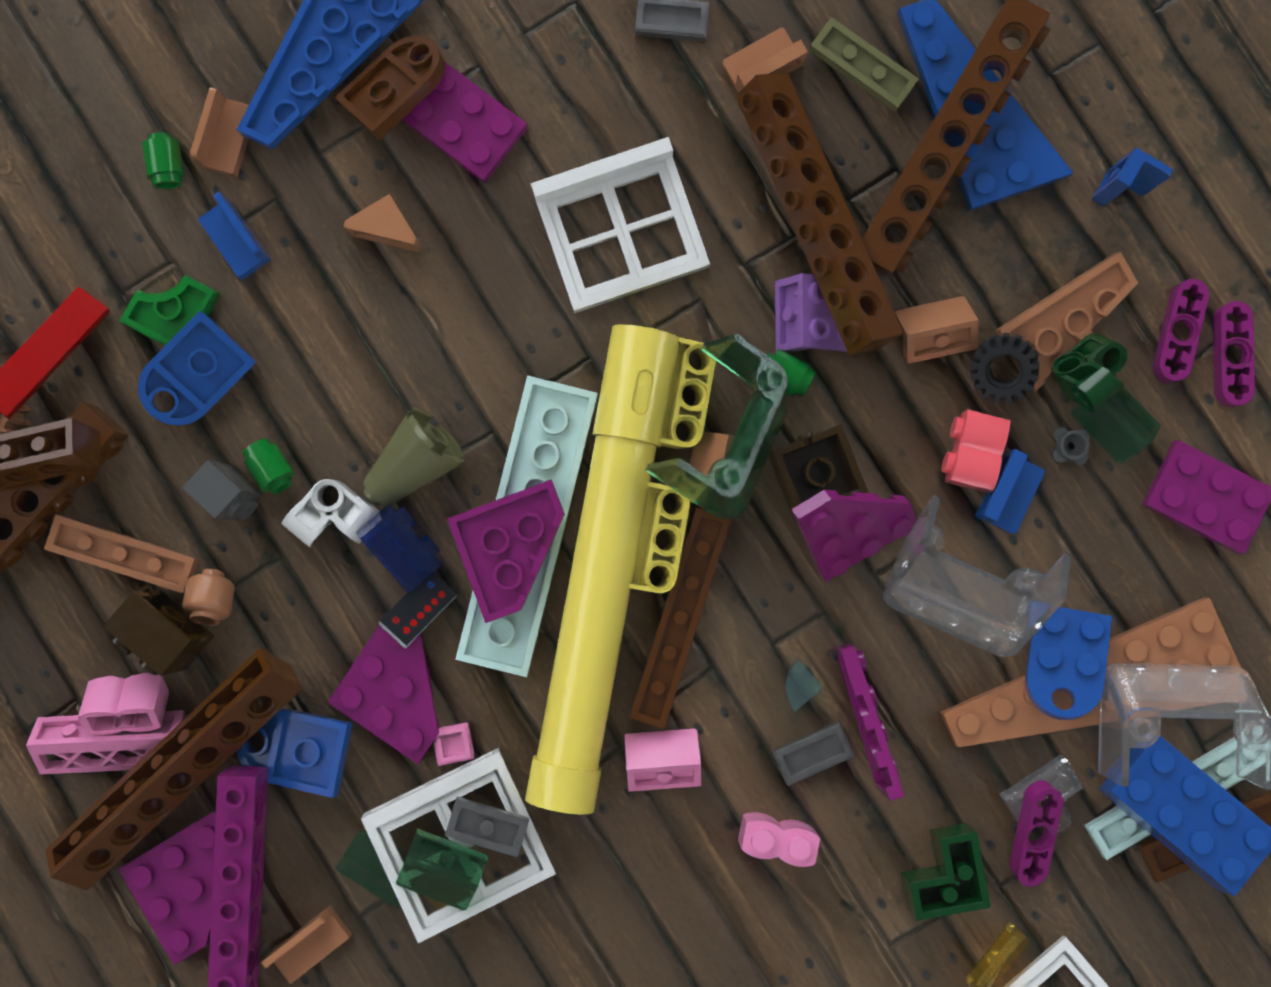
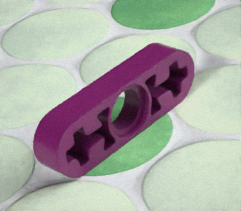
M1188 279L1176 285L1170 292L1153 362V372L1162 382L1174 383L1183 380L1192 370L1209 300L1208 288L1200 280ZM1191 289V296L1196 297V301L1187 306L1188 298L1182 296V293ZM1186 309V314H1177V312ZM1175 322H1183L1188 326L1189 336L1187 340L1180 341L1174 337L1172 328ZM1176 349H1185V351H1180L1175 355ZM1175 356L1174 364L1179 366V370L1171 374V368L1166 366L1165 363Z
M1232 301L1219 307L1213 316L1214 392L1218 402L1226 407L1244 405L1253 398L1255 393L1253 312L1246 303ZM1233 313V316L1239 317L1240 322L1233 324V321H1227L1226 316ZM1231 333L1233 335L1241 334V337L1226 339V335ZM1229 345H1236L1242 352V359L1238 364H1232L1226 358L1225 352ZM1240 369L1242 372V374L1236 376L1235 374L1227 375V372H1233ZM1234 385L1237 388H1241V394L1235 396L1234 393H1229L1228 386Z
M1045 780L1035 781L1025 790L1009 863L1010 870L1024 886L1028 887L1041 884L1048 875L1064 803L1062 794ZM1043 826L1044 832L1042 836L1035 841H1029L1030 832L1036 827Z

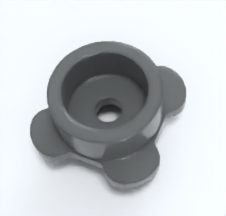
M1064 427L1056 429L1053 433V438L1056 440L1055 450L1052 452L1053 460L1057 463L1074 461L1077 465L1086 463L1088 460L1089 433L1084 429L1077 431H1067ZM1069 443L1074 445L1072 450L1068 448Z

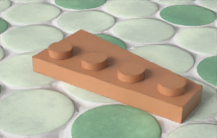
M1121 252L1112 254L995 330L998 337L1003 336V333H1010L1012 337H1016V334L1023 336V341L1027 342L1029 340L1033 344L1032 348L1038 353L1040 366L1038 380L1035 382L1031 392H1036L1045 383L1044 380L1052 372L1051 366L1053 362L1077 345L1085 336L1093 332L1092 329L1103 317H1107L1138 284ZM1011 357L1016 368L1020 371L1019 363L1015 358Z

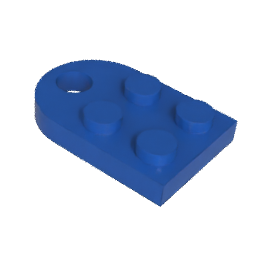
M201 310L144 367L138 381L139 398L145 410L158 421L169 425L190 424L204 416L257 361ZM166 391L173 395L175 406L171 411H161L156 407L154 398L158 392Z
M1036 603L1034 606L1026 666L1025 687L1031 702L1043 714L1058 720H1074L1088 714L1099 703L1105 685L1112 616ZM1053 692H1067L1072 699L1071 708L1067 710L1057 708L1052 702Z
M281 708L258 730L265 740L262 750H255L251 746L249 738L237 751V755L242 766L268 767V783L334 798L339 794L353 723Z

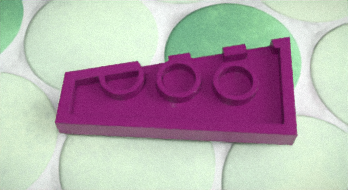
M849 643L835 647L875 786L890 801L905 797L899 781L895 760L891 756L887 745L888 735L882 720L879 721L875 709L878 706L875 691L872 685L868 686L864 672L867 671L864 654L861 649L856 651L855 646Z

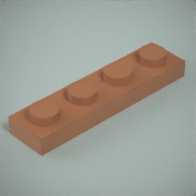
M57 514L44 550L182 594L185 592L187 580L194 575L199 558Z

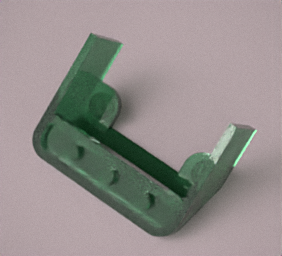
M737 333L704 343L701 348L703 352L750 384L755 390L725 459L714 462L707 476L680 458L651 463L645 469L646 472L722 520L735 519L744 513L788 411L787 376L780 364Z

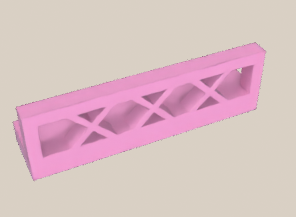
M184 710L165 711L162 726L156 730L147 732L123 730L111 735L87 734L78 715L38 717L26 746L40 775L131 770L186 718ZM128 750L138 756L127 757L118 751ZM92 752L101 758L91 759L81 753ZM46 754H55L64 760L48 761Z

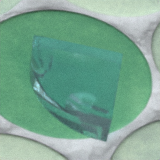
M799 659L790 667L785 681L786 697L794 711H797L823 688Z

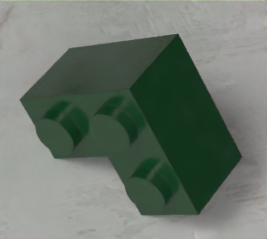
M966 823L930 829L936 866L901 872L908 911L916 921L991 908L977 831Z

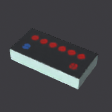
M430 569L378 624L406 649L455 599L457 593Z

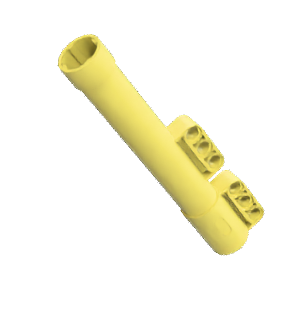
M622 324L612 326L593 429V436L596 437L545 715L538 752L532 759L525 797L526 802L536 807L567 814L582 815L594 813L602 770L599 767L630 590L637 589L654 593H665L674 587L677 580L690 500L684 490L653 483L650 480L656 448H660V446L673 449L689 448L697 445L702 438L716 364L714 350L703 342L681 338L674 334L649 327ZM691 352L697 353L701 358L699 370L694 369L689 363ZM685 387L691 388L695 394V401L692 406L687 405L682 398V392ZM680 422L684 423L689 430V435L685 442L679 440L676 435V427ZM667 494H671L676 501V507L670 514L664 510L662 503ZM661 530H665L669 535V544L661 550L656 544V536ZM659 566L663 571V578L659 584L654 586L650 582L649 574L654 567Z

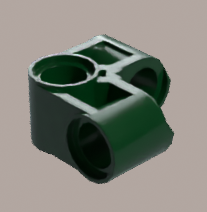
M1091 333L1085 336L1068 352L1059 356L1051 367L1064 397L1081 405L1087 411L1094 412L1123 390V382L1116 379L1114 374L1120 372L1125 366L1128 353L1122 344L1100 334Z

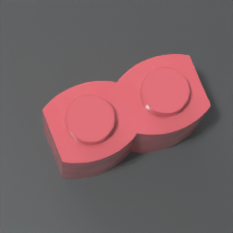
M968 409L962 412L960 417L956 416L950 429V437L954 438L952 452H946L941 467V472L946 473L945 482L985 493L994 491L1000 473L1002 455L1008 439L1010 420Z

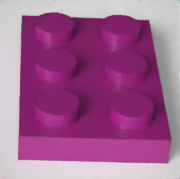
M446 62L444 75L437 87L401 120L484 184L528 129L526 122Z
M1177 440L1172 442L1142 506L1236 554H1245L1271 502V487Z

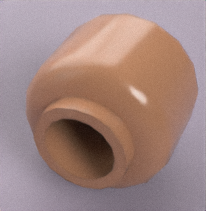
M204 569L202 574L193 575L187 580L182 609L184 613L190 616L189 620L191 622L204 626H215L220 624V620H225L230 616L235 585L224 577V572L216 569Z

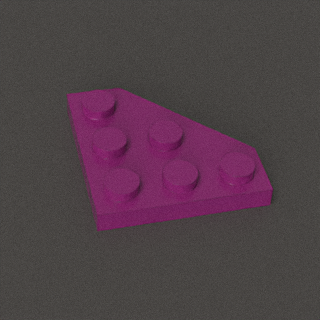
M552 479L447 518L485 623L522 610L565 516Z
M823 490L791 509L816 569L825 582L845 573L851 566L866 557L873 556L882 547L897 538L904 537L918 526L912 505L903 495H892L890 499L879 498L876 493L853 492L851 496H842L834 490Z
M379 625L327 703L419 764L434 743L440 728L433 700L434 693L429 666L427 667L423 647V634L421 632L405 649Z
M216 810L118 869L173 965L205 947L210 942Z

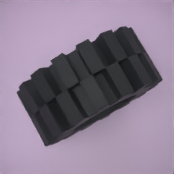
M1003 333V336L998 337L995 334L990 337V340H984L980 344L972 359L970 376L971 380L975 382L974 388L977 391L981 390L983 392L982 397L988 399L990 396L994 398L993 402L1000 403V400H1006V404L1013 403L1017 397L1019 400L1023 399L1028 391L1031 392L1033 390L1035 382L1038 380L1040 362L1038 361V353L1036 350H1033V344L1029 340L1025 342L1022 340L1023 336L1016 334V337H1012L1010 333ZM1009 355L1015 358L1020 366L1018 375L1009 381H1001L995 378L991 373L990 365L996 357Z

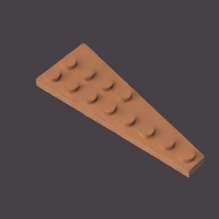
M1201 598L1111 637L1109 640L1103 695L1095 708L1081 718L1058 720L1039 711L1027 694L1025 675L945 709L940 714L954 746L964 747L1247 701L1254 698V695L1211 599ZM1053 692L1052 702L1057 708L1062 710L1071 708L1072 699L1067 692Z

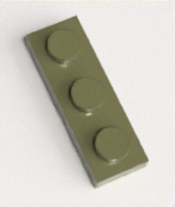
M833 17L829 19L809 48L811 53L894 112L897 111L919 80V78Z

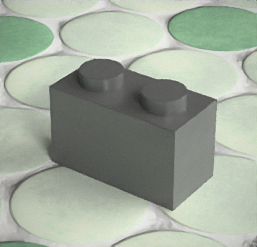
M207 460L182 487L215 519L238 521L240 518L242 520L246 519L257 508L258 503L255 501L262 495L231 465Z

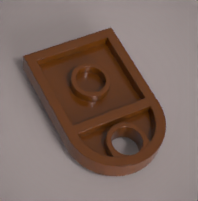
M424 36L405 37L385 49L334 98L341 107L380 141L437 87L445 71L444 57L431 39ZM428 54L423 60L417 61L422 55Z

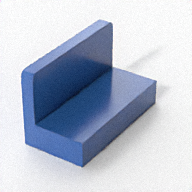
M1135 147L1108 170L1092 200L1105 206L1127 188L1140 196H1144L1167 180L1174 170Z
M217 192L213 197L218 202V205L199 217L198 221L237 277L243 280L267 264L271 259L232 202L222 193Z
M1017 449L1004 452L995 489L992 492L985 493L975 517L1010 534L1017 533L1045 470L1026 461L1028 455Z

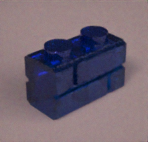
M390 504L363 525L356 534L407 592H411L424 581V578L431 575L441 566L442 563L435 556L441 550L427 534L421 539L412 530L417 523L403 507L396 511Z

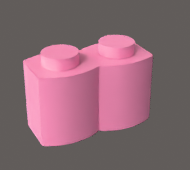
M151 673L132 675L126 679L116 676L96 678L90 680L87 684L78 718L85 732L92 735H111L123 730L131 732L156 730L162 726L169 690L163 676Z
M751 812L742 816L738 842L741 849L752 857L759 859L779 857L790 865L808 867L816 863L820 837L810 825L802 821L783 820L778 822L767 814Z

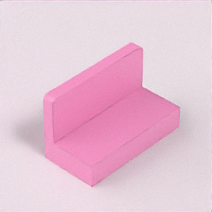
M696 729L625 734L628 792L702 786L701 760Z

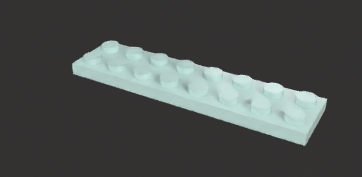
M527 376L496 500L552 479L565 516L522 610L485 623L474 591L472 592L455 660L523 677L528 676L598 393Z

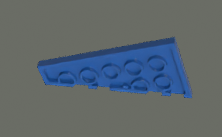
M303 0L236 129L238 133L273 150L425 0Z
M922 0L901 7L897 15L934 117H936L976 50L937 0ZM991 69L983 72V76L987 81H1000ZM1011 95L1001 113L998 114L993 111L986 124L990 125L991 129L980 146L972 145L967 154L972 159L961 178L957 176L956 178L968 211H972L1068 178L1073 174V171ZM969 101L963 105L964 110L968 114L976 115L982 112L981 105L975 101ZM949 133L943 137L944 142L950 147H958L963 144L961 136L956 133Z

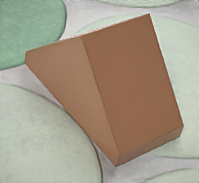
M390 194L346 219L343 227L350 236L420 253L422 245Z

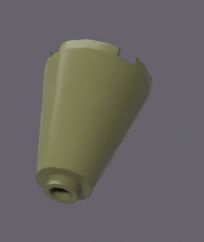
M412 408L406 414L363 480L366 488L364 494L374 505L380 506L382 504L389 507L456 469L464 462V459H461L464 454L454 438L442 425L437 429L428 422L433 417L419 408Z

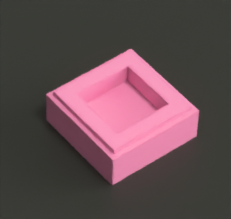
M469 722L439 728V734L434 740L438 766L475 759Z

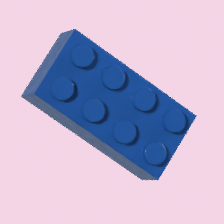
M1143 734L1098 789L1217 891L1236 896L1271 852V827L1159 734Z

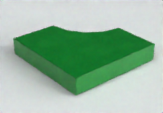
M185 275L175 287L165 292L149 294L136 290L119 322L166 345L199 311L202 310L209 317L221 294Z

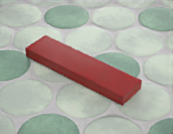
M78 286L0 368V414L10 420L110 313L108 307Z

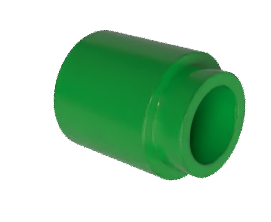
M165 132L148 135V139L142 142L147 179L151 180L152 187L166 190L182 186L181 178L185 174L179 140L171 138V134Z
M780 349L777 350L775 355L768 352L759 369V372L765 374L762 379L763 382L792 397L794 394L803 397L816 371L808 368V363Z
M267 438L252 443L243 451L242 454L245 457L244 464L263 493L272 492L275 495L291 486V479L295 473L276 444H271Z

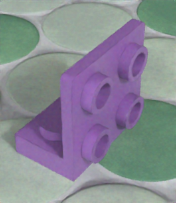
M801 273L775 281L776 352L778 349L786 353L806 349L847 352L814 275Z

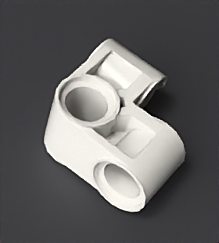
M324 479L317 482L306 496L290 510L281 524L309 548H311L313 541L333 522L341 532L354 542L360 544L383 515L372 504L357 495L344 483L337 480ZM328 486H334L339 493L338 501L333 506H328L323 501V492Z

